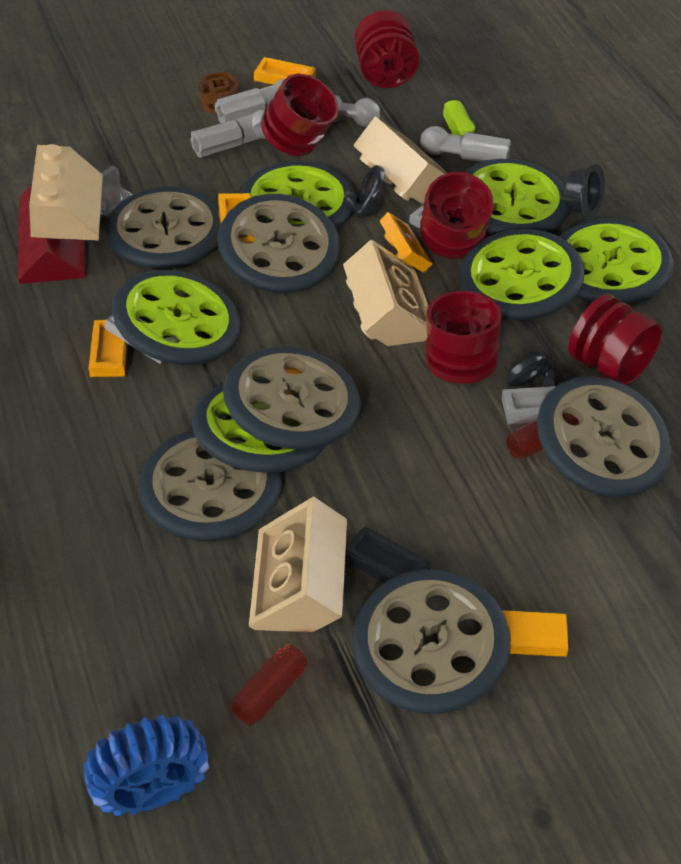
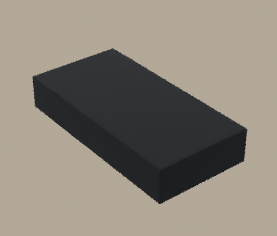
M366 526L360 530L345 549L346 562L383 583L407 572L423 569L430 570V561Z

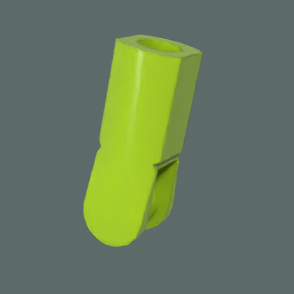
M452 100L444 104L443 116L452 134L463 136L466 132H474L475 125L470 120L460 101Z

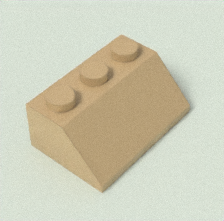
M376 116L353 145L362 153L360 160L370 168L374 165L384 168V181L389 185L394 183L396 185L394 191L406 201H409L412 197L418 202L424 203L425 194L430 184L439 176L448 173L408 137Z
M55 144L37 145L29 205L31 237L97 241L99 239L103 175L71 147Z
M371 239L343 264L347 275L346 283L352 291L355 300L353 304L359 312L362 321V331L368 338L372 340L377 339L387 346L426 341V311L429 305L415 269Z
M314 496L259 529L249 627L254 630L314 632L342 617L347 519Z

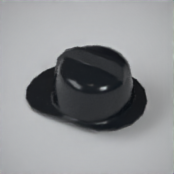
M593 164L588 168L570 172L565 181L564 188L560 191V197L565 200V204L569 209L582 213L584 223L593 218L603 201L605 179L601 166Z

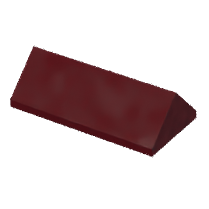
M31 185L19 197V284L86 278L84 240L31 237L29 207Z

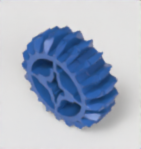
M159 715L155 720L149 721L144 717L139 723L133 725L127 723L126 728L120 731H110L108 739L98 740L96 748L87 753V761L83 766L88 794L92 797L94 805L100 806L102 812H113L115 816H120L126 812H130L134 816L140 811H150L160 806H166L167 803L173 800L180 801L181 795L194 791L195 784L205 779L204 773L209 769L205 740L202 735L200 736L198 728H195L191 721H182L179 716H173L167 720L164 715Z

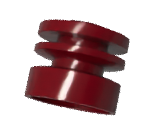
M383 10L367 15L358 24L354 33V45L360 69L368 82L381 88H394L406 83L414 76L419 66V53L407 19L400 13Z
M300 73L289 75L281 83L274 95V99L270 101L262 114L260 122L262 132L268 142L277 150L291 156L301 157L308 155L316 148L324 133L336 119L339 110L338 102L331 89L321 80Z
M450 172L439 176L430 184L425 194L420 220V235L424 244L434 254L448 259H461L466 256L471 248L485 239L494 209L493 195L489 187L478 177L466 172Z
M453 291L440 295L430 303L426 311L427 339L425 358L427 367L433 375L447 382L467 384L484 380L495 372L499 361L498 351L500 345L498 339L501 332L502 316L500 307L493 299L481 293Z
M605 294L593 301L580 316L570 336L568 352L572 358L583 362L586 367L591 369L597 368L599 375L628 386L644 372L655 356L662 339V325L638 311L633 313L631 306L620 302L613 295Z

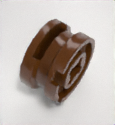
M209 73L202 77L203 81H199L200 105L203 110L209 113L217 114L215 102L218 99L238 94L239 80L230 73Z

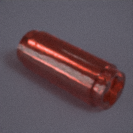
M562 414L563 419L568 424L573 426L579 425L578 419L572 414ZM537 420L512 431L506 437L507 448L514 458H526L543 450L538 437Z
M286 644L283 648L278 649L235 695L234 701L230 704L234 715L249 726H252L256 721H260L303 674L304 668L308 665L305 655L298 648L290 644Z

